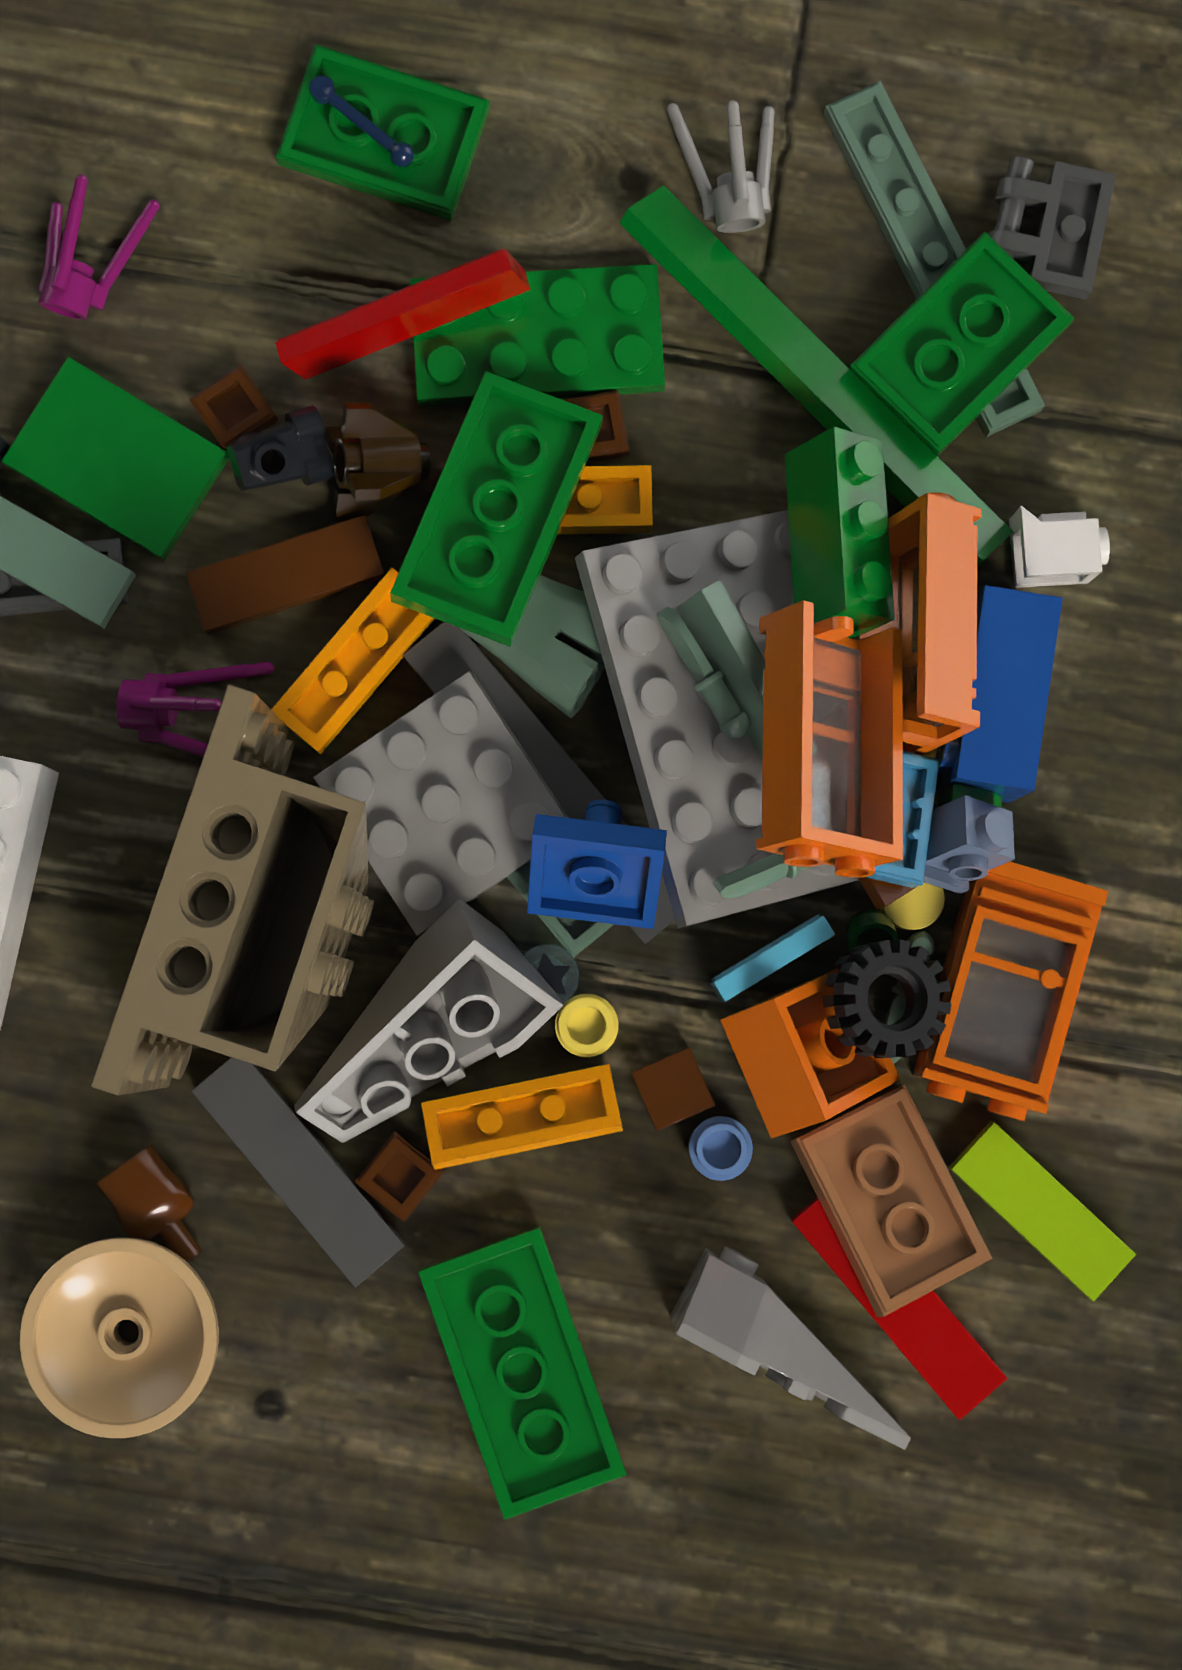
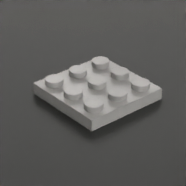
M470 671L313 777L322 789L366 803L368 862L417 936L423 934L458 899L468 904L531 861L532 834L536 814L569 818L475 674Z

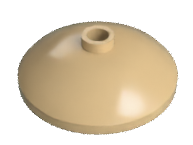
M136 1238L99 1240L77 1248L62 1257L36 1284L26 1304L20 1329V1351L24 1371L29 1384L42 1404L55 1417L70 1427L86 1434L104 1438H129L147 1434L162 1428L180 1416L196 1400L209 1380L214 1368L219 1344L218 1318L214 1302L197 1272L184 1259L166 1247ZM122 1320H131L138 1326L139 1336L135 1342H127L120 1337L118 1328Z

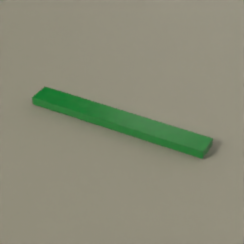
M664 185L626 210L619 222L622 227L827 430L835 426L883 441L886 489L904 507H907L926 493L939 492L953 496L957 502L981 508V518L973 523V525L978 526L977 567L1013 533V530Z

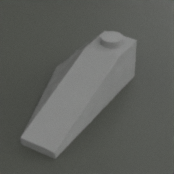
M458 899L414 942L294 1105L295 1111L307 1121L344 1143L409 1108L411 1097L442 1080H444L448 1087L466 1077L464 1072L466 1067L494 1052L501 1058L518 1049L563 1006L562 1000L501 929L461 899Z
M727 1246L724 1247L720 1256L705 1248L670 1316L675 1333L754 1376L759 1366L768 1370L765 1375L782 1386L787 1392L803 1400L807 1399L810 1401L816 1396L824 1400V1407L836 1416L905 1450L911 1439L910 1436L765 1281L754 1275L759 1264Z

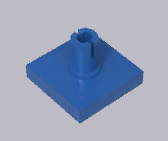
M605 799L589 802L586 807L584 820L536 814L532 834L527 913L654 929L667 830L622 825V808L617 803Z

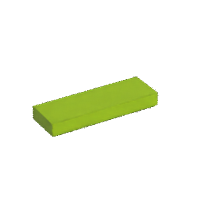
M990 1121L948 1167L1093 1302L1136 1256L1134 1251L995 1122Z

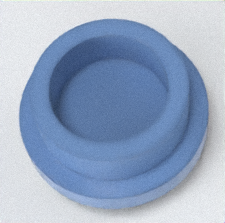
M715 1116L708 1118L694 1129L690 1137L689 1155L693 1165L702 1175L712 1180L725 1181L737 1177L747 1168L752 1158L753 1144L750 1134L741 1123L730 1117Z

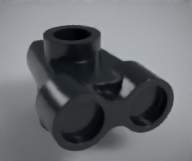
M314 405L286 413L285 423L266 431L246 432L239 436L234 444L227 447L235 481L241 491L302 479L303 483L309 486L335 477L334 462L325 443L323 421ZM271 449L272 462L269 468L264 471L261 466V458L266 451Z

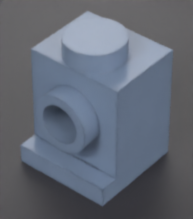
M966 795L933 809L924 883L961 894L969 891V881L984 878L988 875V870L1015 860L1012 811Z

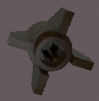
M344 403L342 426L325 427V440L331 452L334 453V473L338 485L335 489L333 516L336 521H347L362 515L367 517L406 494L416 493L421 480H427L429 476L430 453L427 444L419 442L415 430L370 403Z

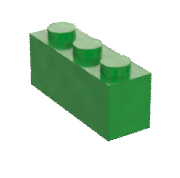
M834 426L785 454L793 604L803 600L814 603V624L834 616L852 618L854 620V633L848 638L853 639L895 620L883 441Z

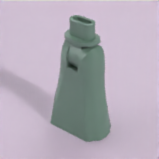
M540 575L511 647L459 628L570 718L582 708L605 670L584 591Z

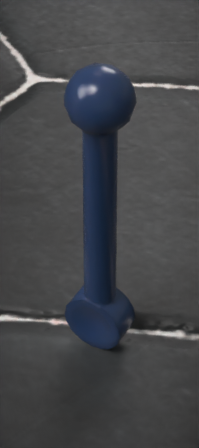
M321 75L311 81L309 89L315 102L331 104L390 153V159L394 165L407 167L412 163L414 159L412 147L405 142L397 143L340 97L336 93L333 81L329 77Z

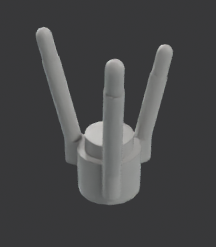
M735 100L727 103L732 172L717 177V188L713 190L678 105L675 103L669 104L667 112L700 194L704 220L715 219L717 230L723 233L745 232L764 225L766 222L765 213L771 212L769 180L774 134V108L766 106L763 109L755 182L753 173L746 171L739 105Z

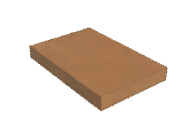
M905 1084L790 1141L877 1317H884L993 1259Z

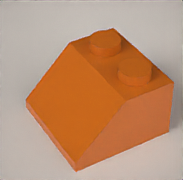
M838 968L759 1001L720 1020L771 1138L826 1121L900 1080L891 1058L864 1057L854 1053L856 1046H844L837 1039L843 1033L841 1028L830 1029L826 1019L835 1016L834 1006L824 1008L823 996L833 995L834 988L826 986L825 982L828 974L840 971Z

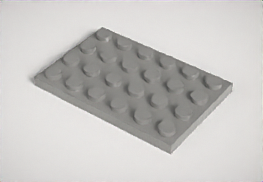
M788 510L584 550L577 555L575 561L650 828L667 830L662 874L677 928L859 881V878L838 876L835 874V866L822 864L799 872L795 878L790 879L785 876L783 879L764 888L737 898H723L712 884L717 877L775 854L756 849V839L763 838V834H761L763 762L747 733L741 738H728L719 728L720 724L699 691L696 692L693 686L697 682L691 676L657 619V613L667 607L673 608L681 617L676 607L701 589L719 580L723 583L764 657L766 635L759 633L760 617L793 605ZM813 692V723L837 709H840L845 717V701ZM812 798V826L830 830Z

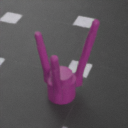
M79 174L75 178L62 242L63 205L56 201L51 204L44 269L38 287V292H40L38 305L56 314L76 320H86L89 307L103 311L111 286L160 207L157 200H149L96 283L92 280L94 269L85 263L73 259L88 179L83 174Z
M271 662L173 674L146 673L144 680L124 679L121 682L117 696L118 724L122 729L138 730L140 742L162 743L204 757L208 746L207 743L164 730V726H174L178 711H220L222 702L219 699L178 696L176 689L171 688L267 675L273 673L275 667Z

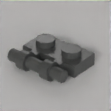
M1023 156L1011 157L1006 177L1001 178L998 182L995 202L1000 207L995 230L990 231L988 235L1015 261L1031 263L1029 275L1047 292L1086 300L1093 289L1116 174L1055 161L1050 170L1047 184L1030 180L1034 165L1031 159ZM1031 208L1042 211L1037 237L1019 233L1024 209Z

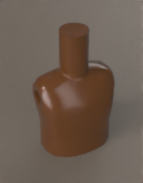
M153 1144L96 1184L113 1206L120 1223L130 1238L151 1241L160 1236L167 1247L186 1262L202 1251L181 1222L191 1211L194 1197L186 1184L166 1165Z

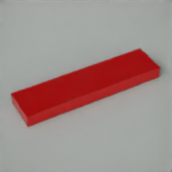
M502 248L280 338L275 342L280 362L306 380L531 289L525 269L506 249Z
M818 1197L813 1199L790 1219L959 1421L1008 1379L934 1290L884 1317H877Z

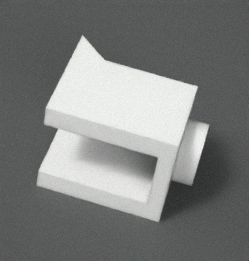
M1020 506L1009 519V527L1013 530V533L1010 535L1014 588L1088 584L1102 572V565L1108 563L1110 554L1108 531L1105 527H1099L1098 518L1086 519V512L1041 514L1039 518H1036L1023 506Z

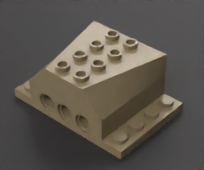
M231 685L227 687L91 1085L93 1088L118 1096L167 1088L172 1078L178 1080L182 1078L190 1059L192 1044L276 1072L327 1009L332 996L342 997L345 993L354 965V961L346 959L345 956L352 935L355 934L361 937L364 935L374 905V900L368 899L366 896L369 887L366 803L285 777L284 774L287 771L294 749V741L287 739L290 729L253 692Z

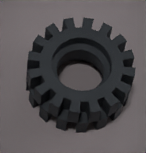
M885 940L857 946L849 950L851 955L842 956L836 961L834 966L840 971L828 974L825 982L826 986L834 988L833 995L823 996L824 1008L834 1006L835 1016L826 1020L830 1029H842L843 1033L837 1039L844 1046H856L854 1053L864 1057H907L915 1055V1050H926L934 1043L929 1037L930 1035L942 1034L946 1024L937 1019L939 1015L950 1014L951 1003L940 1002V992H948L951 989L948 980H936L935 975L944 969L938 960L928 962L924 960L929 951L922 946L909 948L910 941ZM882 974L896 978L901 983L906 997L904 1014L897 1022L891 1025L878 1021L872 1015L868 1005V989L871 983Z

